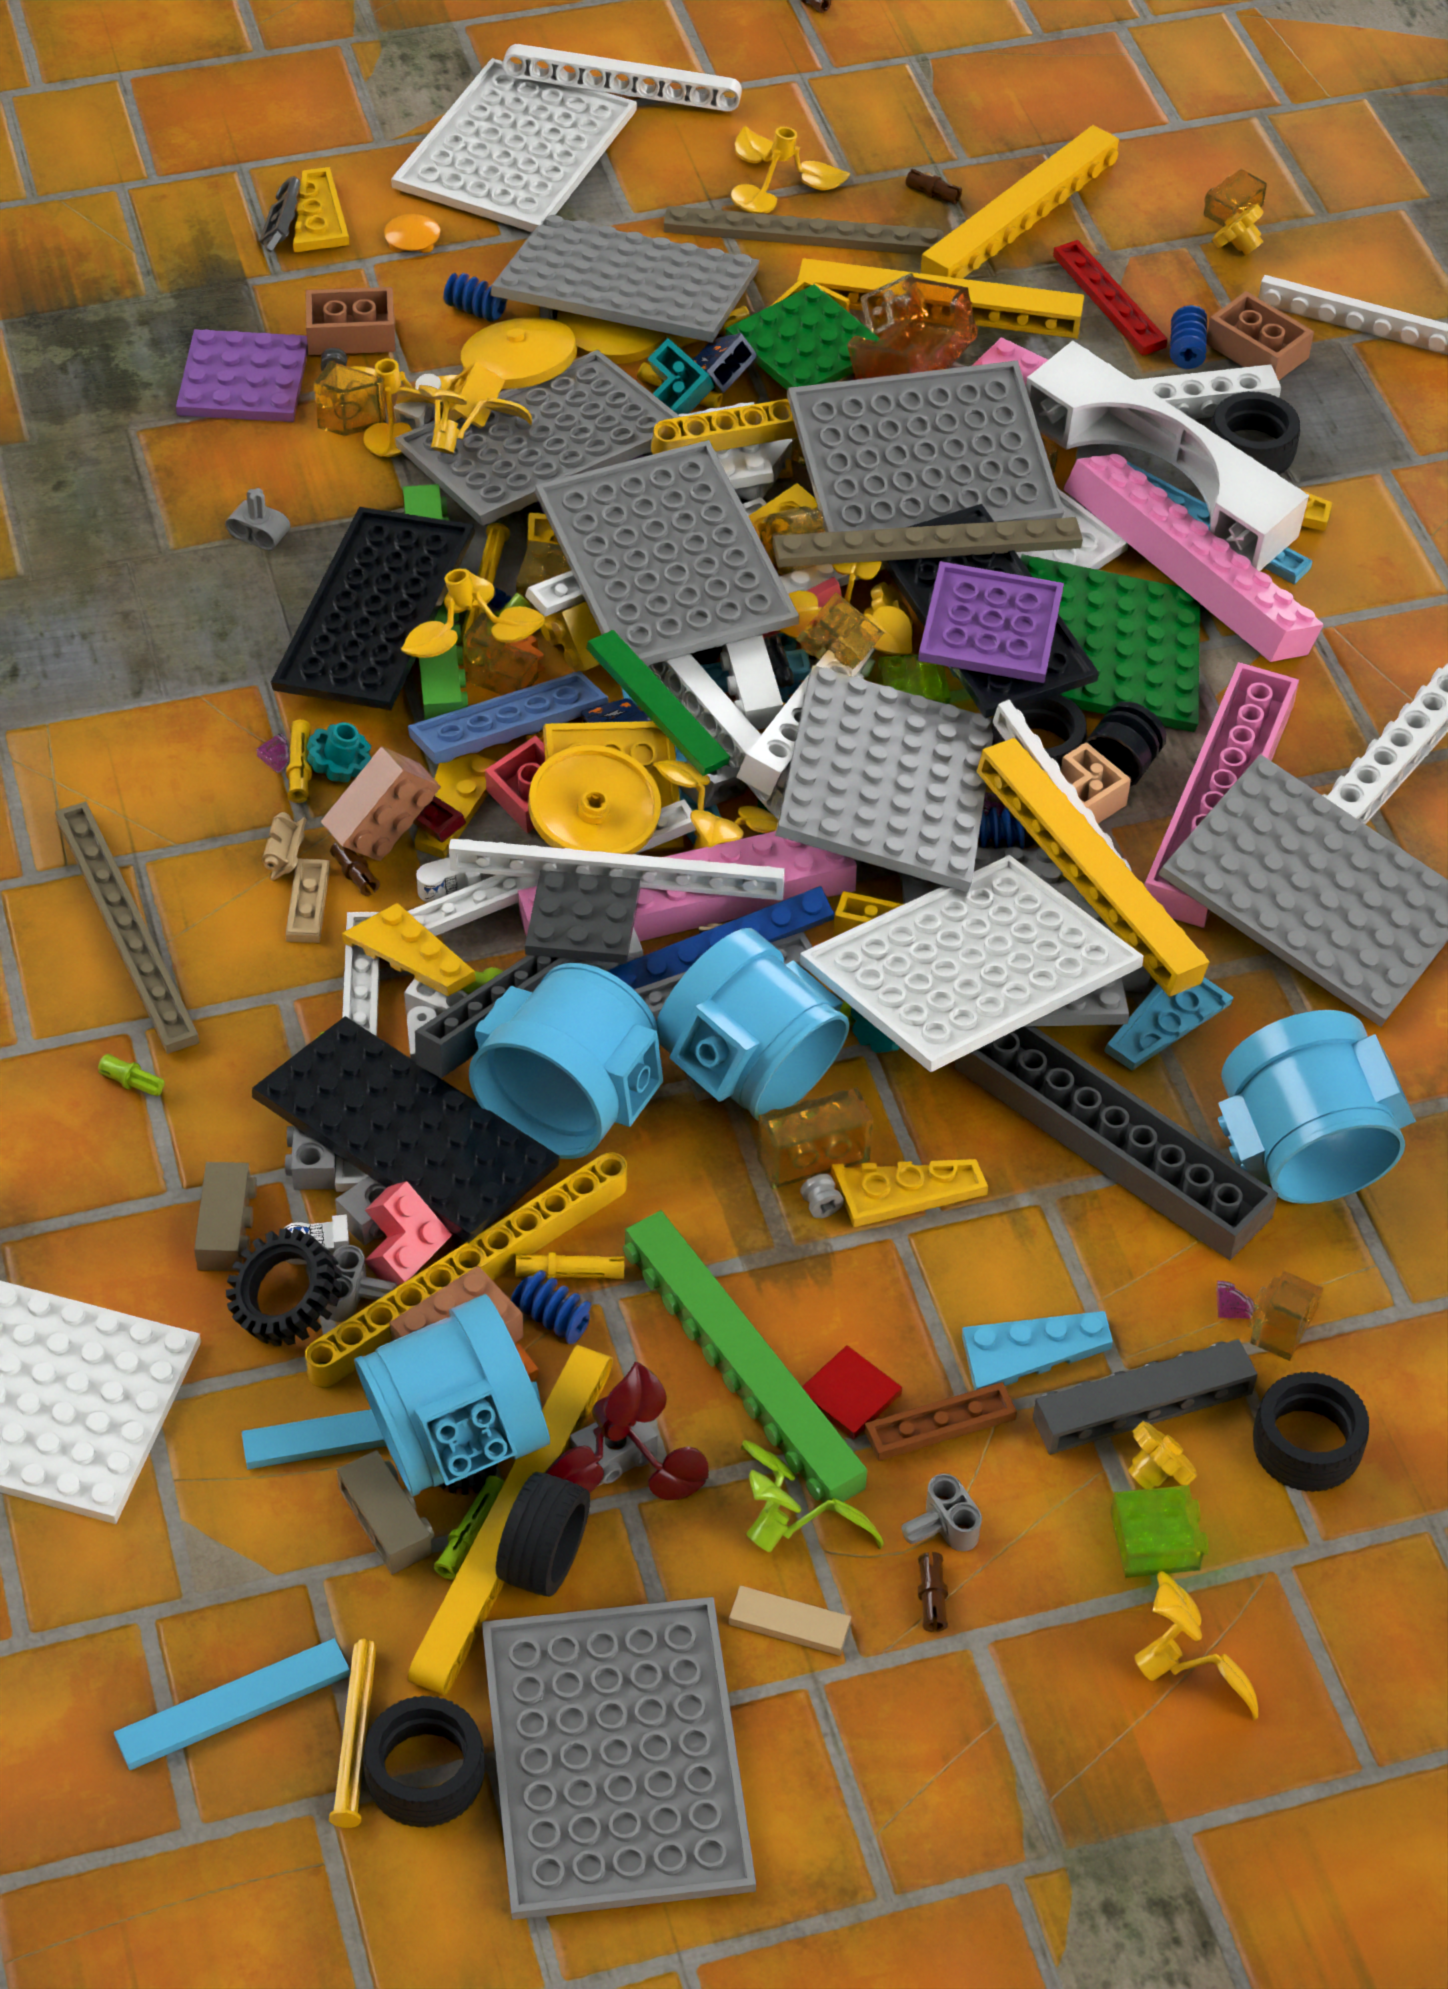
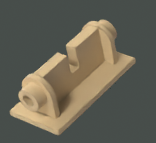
M281 812L273 818L269 833L271 838L267 840L262 857L265 868L273 870L271 875L272 881L285 873L289 874L297 865L298 849L305 837L303 833L307 820L305 817L298 822H294L290 819L289 814Z

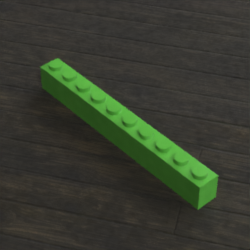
M439 484L403 487L405 514L449 520L448 517H442V515L448 514L446 496H440ZM443 600L434 621H440L445 625L448 620V610L445 608ZM454 613V621H459V613ZM453 624L451 630H454L458 635L456 643H461L460 624ZM456 643L443 654L419 658L424 720L468 707L467 691L461 692V688H466L465 669H458L459 665H464L462 646L456 647Z
M662 1210L626 1228L623 1251L627 1260L632 1265L636 1264L640 1268L648 1287L658 1291L666 1310L671 1315L676 1314L682 1322V1327L687 1337L691 1341L696 1340L701 1346L706 1361L710 1366H716L722 1373L723 1381L729 1391L732 1393L736 1392L740 1396L747 1414L752 1419H758L764 1427V1433L768 1441L773 1446H779L785 1454V1459L790 1469L794 1473L799 1472L804 1478L811 1496L817 1501L821 1500L822 1503L833 1498L844 1502L865 1490L868 1469Z

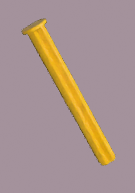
M491 523L486 528L487 541L477 573L478 577L489 581L492 585L504 542L510 536V530L501 523ZM481 607L472 608L470 611L467 610L461 631V641L464 644L474 645L478 641L477 635L480 633L485 615Z
M359 1639L353 1647L334 1811L329 1814V1822L342 1828L356 1827L361 1823L358 1807L363 1772V1753L367 1737L377 1651L376 1643L367 1639Z

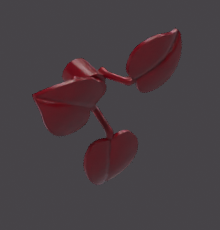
M634 1362L628 1374L613 1388L608 1397L597 1401L592 1408V1415L598 1425L593 1430L596 1437L595 1454L589 1446L574 1447L558 1457L544 1473L578 1484L590 1493L599 1485L604 1476V1470L598 1463L603 1458V1437L612 1441H619L628 1436L650 1464L657 1469L648 1479V1487L651 1492L660 1499L679 1500L692 1495L705 1484L706 1479L709 1478V1465L705 1455L693 1447L676 1449L665 1457L663 1463H660L633 1432L631 1427L636 1424V1421L647 1423L655 1420L662 1413L667 1402L664 1387L656 1375L642 1364Z

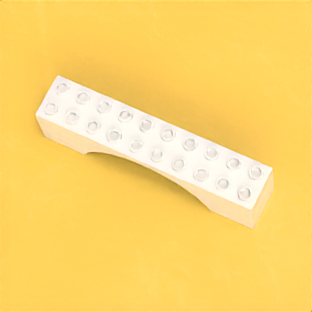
M1071 341L1027 377L1026 389L1039 431L1066 450L1090 444H1115L1152 453L1173 464L1192 480L1204 497L1210 515V532L1226 540L1232 550L1248 558L1251 565L1258 571H1261L1271 560L1299 537L1309 498L1308 494L1280 477L1277 473L1269 470L1251 456L1237 449L1204 425L1199 424L1181 410L1173 407L1158 395L1141 386L1134 379L1129 378L1111 364L1106 363L1088 349Z

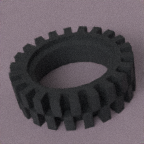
M285 1228L279 1229V1236L273 1231L266 1233L267 1243H264L259 1238L254 1240L252 1243L256 1251L253 1253L247 1248L242 1251L241 1255L247 1260L244 1264L235 1261L232 1268L239 1275L228 1276L227 1283L234 1288L226 1289V1297L232 1301L227 1306L229 1311L234 1314L232 1316L233 1319L261 1342L266 1344L270 1342L274 1346H281L282 1341L287 1345L296 1344L295 1335L302 1341L310 1337L306 1328L310 1327L315 1332L322 1328L317 1319L322 1316L329 1320L332 1313L326 1309L327 1304L336 1307L339 1301L332 1292H341L342 1284L336 1280L342 1277L341 1270L336 1266L339 1263L331 1252L307 1232L304 1234L301 1230L293 1229L291 1233ZM289 1259L305 1260L309 1265L311 1274L310 1284L303 1299L286 1313L273 1316L262 1314L258 1305V1291L266 1274L283 1261Z

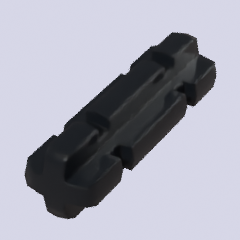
M777 635L765 637L764 642L774 675L776 676L777 685L781 688L792 686L794 684V675L791 668H789L790 664L784 648L781 646L780 637Z

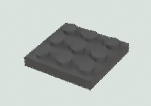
M540 870L525 942V955L627 964L640 893V879Z

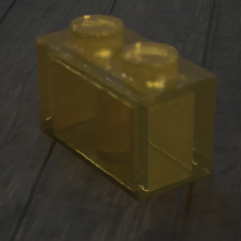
M1240 169L1207 192L1204 198V216L1223 227L1226 226L1224 222L1234 213L1238 212L1241 214L1257 203L1260 207L1264 205L1267 183Z

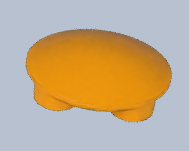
M404 214L395 217L387 223L384 235L389 243L390 250L393 252L405 250L429 253L434 249V243L440 237V227L434 219L426 215Z

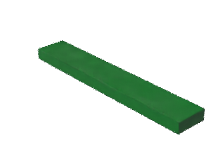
M614 630L587 642L586 649L702 776L729 764L731 756Z

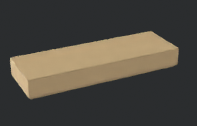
M298 859L295 867L286 927V942L320 943L330 873V860Z
M741 1585L729 1616V1625L838 1656L841 1655L851 1624V1616Z

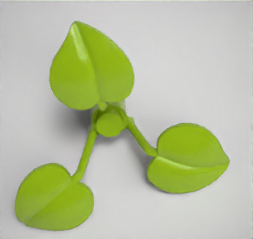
M743 1440L740 1450L748 1451L755 1459L772 1469L776 1478L775 1483H773L766 1476L753 1469L749 1473L754 1499L767 1500L759 1517L746 1533L748 1538L755 1544L771 1552L782 1536L789 1539L797 1529L825 1510H832L869 1531L875 1538L879 1549L882 1548L884 1545L883 1539L872 1522L858 1509L837 1498L827 1500L788 1526L787 1522L790 1518L779 1509L780 1505L798 1514L802 1511L799 1504L780 1489L784 1476L791 1481L795 1480L794 1472L773 1453L766 1451L755 1443Z

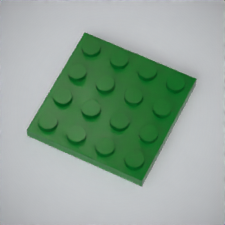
M815 284L727 327L725 331V336L742 333L757 353V357L753 362L787 391L791 387L839 381L887 356L889 352L888 344Z

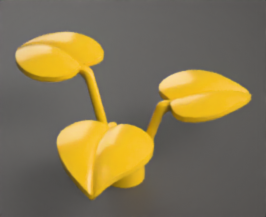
M744 126L735 142L737 156L750 163H759L762 160L765 162L772 160L761 190L754 185L741 184L733 188L731 200L736 206L749 213L766 214L773 211L777 204V198L766 191L777 161H788L793 155L796 169L799 173H802V182L818 190L836 188L849 178L850 173L816 161H804L801 164L799 157L800 147L795 146L797 132L792 128H777L774 141L772 142Z
M389 358L382 359L376 363L375 369L364 366H331V386L340 400L347 403H361L368 399L370 393H377L378 388L386 394L388 424L376 423L366 429L363 436L364 445L368 451L380 457H394L402 454L396 446L395 438L412 431V428L409 424L403 422L394 424L391 394L398 392L401 381L405 387H413L406 379L405 372H399L397 361ZM458 375L437 376L441 380V389L447 390L451 380Z
M419 385L418 389L398 388L397 404L425 402L435 405V428L430 448L442 453L454 454L457 439L463 440L464 433L478 412L484 407L520 417L527 421L530 426L532 424L530 412L522 405L508 400L488 398L478 402L459 430L457 429V422L447 419L449 402L467 405L468 400L466 397L450 390H438L427 385ZM440 405L443 406L442 419H440Z
M882 561L831 564L833 569L839 574L850 575L844 603L836 605L830 615L826 608H818V599L815 594L807 591L791 592L788 595L799 614V624L775 630L792 638L810 639L822 631L824 622L829 624L831 632H833V629H837V633H841L844 629L852 633L859 626L861 639L871 648L893 655H911L912 625L904 611L892 606H882L875 610L873 616L866 613L855 621L856 613L849 606L855 577L863 580L873 579L878 574Z
M466 568L455 569L447 573L444 578L448 589L444 599L445 608L448 610L446 624L444 625L440 621H429L420 624L409 633L404 645L401 647V651L407 655L419 658L434 657L445 653L453 647L458 639L457 633L451 630L454 624V613H460L465 610L470 611L472 608L481 607L491 622L495 623L491 629L493 637L504 643H513L527 638L543 625L545 618L541 613L521 606L507 608L501 613L500 617L495 616L486 605L494 597L495 589L489 581L474 575Z
M665 760L654 763L653 767H657L660 774L670 782L683 787H695L698 791V810H694L690 814V819L696 828L694 834L697 836L692 850L704 847L711 848L717 844L739 840L744 833L739 826L745 824L750 829L760 833L776 831L778 819L771 812L759 807H740L738 814L741 817L735 822L704 811L705 787L703 785H709L710 778L708 775L702 776L692 764L677 760Z
M1160 1571L1157 1574L1159 1588L1156 1592L1153 1612L1170 1619L1174 1624L1162 1637L1134 1656L1138 1667L1150 1681H1155L1169 1670L1176 1675L1185 1669L1208 1663L1215 1664L1226 1681L1252 1711L1253 1721L1258 1718V1702L1254 1688L1247 1675L1225 1653L1221 1656L1213 1654L1179 1663L1178 1659L1182 1656V1652L1173 1639L1181 1631H1184L1194 1641H1199L1202 1638L1199 1627L1202 1621L1201 1615L1190 1595L1167 1573Z

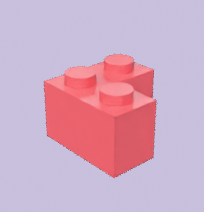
M407 1181L387 1187L365 1209L387 1236L365 1259V1263L380 1280L395 1282L397 1285L403 1284L452 1236L450 1231Z

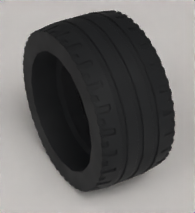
M1247 391L1233 394L1220 402L1214 412L1210 431L1228 441L1248 456H1251L1269 470L1281 475L1291 466L1296 455L1300 437V420L1296 410L1280 397L1278 398L1275 395L1264 392ZM1257 430L1269 434L1275 440L1254 442L1243 439L1233 432Z
M1061 694L1016 708L1022 712L1025 722L1030 729H1043L1053 732L1065 741L1062 745L1044 748L1050 758L1056 760L1061 772L1063 756L1084 744L1087 739L1086 719L1082 710H1080L1076 703H1073L1072 700ZM992 723L993 746L1005 740Z
M1300 1372L1287 1375V1377L1276 1381L1267 1390L1259 1404L1253 1427V1446L1256 1457L1266 1472L1285 1486L1311 1492L1333 1489L1349 1479L1362 1460L1369 1436L1368 1412L1359 1395L1349 1385L1338 1380V1378L1318 1372ZM1293 1411L1314 1412L1327 1417L1335 1423L1345 1436L1346 1443L1342 1447L1330 1452L1303 1450L1295 1447L1282 1436L1275 1425V1421L1280 1416Z
M533 1473L522 1486L505 1523L496 1557L495 1569L497 1577L510 1585L531 1593L547 1597L554 1595L565 1580L578 1552L590 1508L589 1491L578 1484L552 1476L551 1474Z
M414 1696L403 1701L400 1700L396 1704L394 1703L376 1718L366 1737L363 1764L367 1787L380 1810H383V1813L391 1819H395L396 1822H401L404 1825L426 1828L428 1826L442 1825L445 1822L448 1823L450 1820L456 1819L477 1798L485 1773L484 1745L473 1718L458 1704L437 1696ZM425 1734L441 1736L456 1744L462 1751L464 1761L461 1768L454 1777L435 1787L425 1789L406 1787L392 1779L385 1769V1760L394 1747L410 1737Z

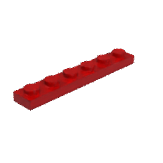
M1079 240L1054 247L1053 257L1142 356L1167 348L1168 338Z

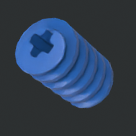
M462 273L459 278L458 274H451L443 292L444 302L448 306H454L458 310H464L468 314H474L478 318H484L489 322L498 320L501 317L508 299L491 296V286L489 287L487 281L484 280L479 283L477 277L469 279L467 273Z
M1189 305L1181 307L1174 312L1171 318L1170 358L1174 364L1184 369L1199 367L1206 359L1207 314L1205 310L1198 306Z
M995 807L990 808L987 816H985L984 810L982 811L979 839L983 848L987 846L989 839H992L995 848H999L1002 840H1006L1008 848L1013 847L1015 841H1019L1020 848L1024 849L1026 829L1015 816L1011 818L1008 808L1003 809L1000 817H998Z
M543 1270L538 1271L534 1276L524 1278L514 1290L511 1301L516 1307H520L524 1314H531L536 1322H543L546 1329L554 1330L558 1337H565L568 1344L576 1343L589 1324L591 1302L585 1301L578 1307L580 1295L574 1293L566 1299L569 1288L563 1285L555 1291L557 1286V1279L550 1278L544 1284L546 1272Z

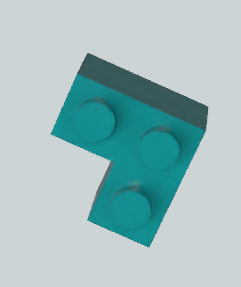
M669 338L648 358L652 370L664 380L653 395L677 414L690 413L715 387L710 375Z

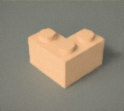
M1085 742L1063 756L1061 773L1067 782L1075 787L1078 797L1084 806L1093 812L1097 824L1127 805L1131 779L1091 745Z

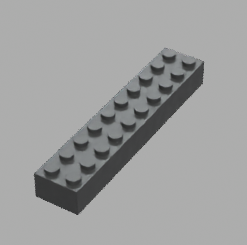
M1035 1026L1021 1027L955 1060L954 1069L1229 1261L1273 1217L1278 1197L1276 1191Z

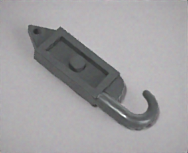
M296 176L288 178L277 191L276 199L278 201L271 206L259 242L270 252H272L277 243L283 242L290 232L288 227L295 217L294 210L298 201L296 197L300 188V180Z

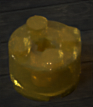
M800 506L769 514L765 517L763 522H767L765 530L760 532V540L772 564H775L779 569L776 570L777 573L785 575L816 566L778 567L772 544L773 537L776 535L825 533L823 515L818 509L812 510L809 507Z

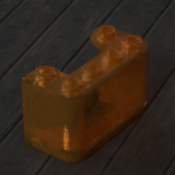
M909 276L902 284V289L907 290L904 303L899 302L897 304L899 318L877 342L865 339L864 337L854 336L847 344L856 380L949 369L976 339L978 333L968 287Z

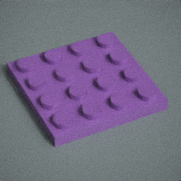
M194 329L176 404L177 416L294 422L308 356L307 336Z
M940 561L918 661L1044 683L1064 583Z

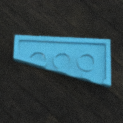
M1205 977L1200 985L1171 997L1157 984L1129 1017L1128 1024H1124L1107 1043L1104 1052L1132 1071L1231 1005L1234 997Z
M1105 1311L962 1328V1340L974 1390L1001 1382L1005 1386L1016 1383L1019 1377L1034 1372L1039 1375L1050 1371L1051 1367L1065 1361L1070 1364L1110 1350L1113 1343Z

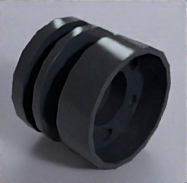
M1121 701L1110 707L1085 742L1131 779V787L1138 783L1166 744L1167 734L1162 722L1145 706L1134 702Z

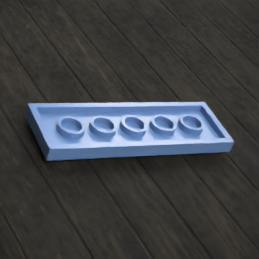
M577 671L409 725V737L435 764L447 763L456 757L468 753H478L483 748L505 744L514 738L526 734H536L543 729L545 724L568 723L569 720L581 717V711L607 704L608 696L581 671Z

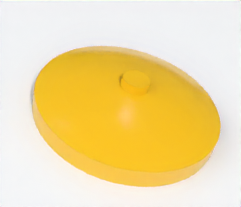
M560 310L557 312V321L568 326L574 333L577 355L580 357L599 350L615 364L631 363L651 356L666 340L667 333Z
M542 317L514 318L492 324L470 337L461 350V363L463 371L474 362L483 365L505 380L502 389L526 388L549 381L569 368L577 355L576 340L572 330L559 321Z
M581 745L555 753L538 768L530 786L528 810L536 831L552 848H570L574 850L603 851L631 855L641 850L655 833L661 813V797L652 775L633 757L610 747Z

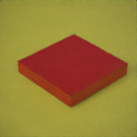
M848 1345L802 1386L829 1422L853 1440L865 1430V1423L874 1421L902 1394V1386Z

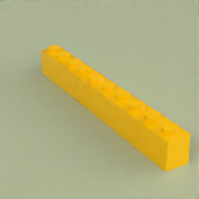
M1094 125L1090 126L922 254L921 274L964 279V277L973 270H977L990 257L995 256L1008 243H1012L1021 233L1029 230L1034 223L1042 217H1046L1051 210L1059 204H1063L1073 193L1081 190L1086 183L1096 178L1108 166H1112L1119 155L1117 151L1119 138Z
M806 258L802 259L797 279L799 281L802 277H805L850 300L849 309L1074 339H1078L1084 303L1083 294Z
M1015 738L984 748L976 772L1116 936L1144 956L1143 967L1164 992L1171 997L1200 985L1210 962L1205 954L1196 947L1185 931L1169 916L1165 908L1149 893L1145 885L1128 869L1125 862L1108 846L1105 839L1094 830L1086 817L1074 807L1066 794L1061 792L1049 778L1048 774L1033 760L1029 752Z

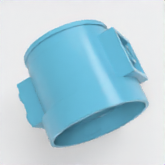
M752 928L737 930L709 948L676 984L665 1001L656 1021L660 1045L670 1053L669 1058L719 1102L731 1097L742 1108L747 1109L752 1117L759 1122H768L781 1116L797 1104L818 1083L839 1054L849 1031V1020L839 1011L843 1002L794 960L784 964V957L781 951Z
M582 963L558 965L546 974L533 992L510 986L504 995L496 1000L492 1010L484 1020L478 1023L475 1030V1038L477 1039L479 1050L470 1062L469 1081L479 1105L483 1109L492 1111L559 1155L560 1159H576L591 1153L604 1138L614 1122L630 1127L663 1083L659 1050L660 1036L652 1011L640 995L628 984L615 975L592 965Z
M1337 1010L1310 1011L1271 1023L1242 1041L1230 1053L1222 1068V1082L1229 1098L1218 1103L1223 1114L1218 1117V1122L1224 1135L1229 1137L1232 1146H1229L1231 1155L1236 1165H1240L1242 1169L1267 1186L1271 1185L1272 1189L1278 1193V1197L1288 1202L1300 1204L1326 1202L1350 1195L1376 1182L1387 1174L1403 1155L1405 1140L1400 1128L1416 1122L1393 1066L1376 1034L1368 1037L1362 1022L1354 1015Z
M487 1294L449 1309V1318L442 1319L384 1344L369 1355L359 1356L354 1359L360 1382L377 1425L398 1472L412 1497L431 1486L436 1487L443 1483L447 1486L510 1457L516 1460L550 1445V1436L545 1418L528 1373L504 1321Z

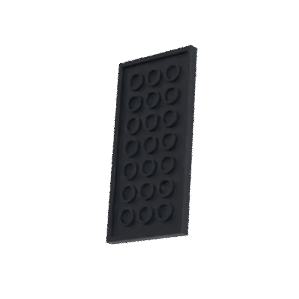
M979 504L908 527L994 522L983 504ZM1015 550L997 554L992 552V554L981 555L971 554L965 556L882 561L887 572L924 627L940 561L1033 577ZM1059 614L1044 683L951 667L985 719L995 716L998 704L1010 700L1015 708H1019L1097 682L1099 677L1098 670Z
M359 507L271 680L273 691L392 710L416 657L403 653L401 647L414 628L422 623L434 621L448 592L444 578L450 571L459 569L475 535L474 524Z
M346 1016L252 1087L253 1099L387 1188L407 1181L444 1226L468 1243L559 1166V1155L492 1111L481 1108L478 1102L435 1074L416 1065L414 1060Z

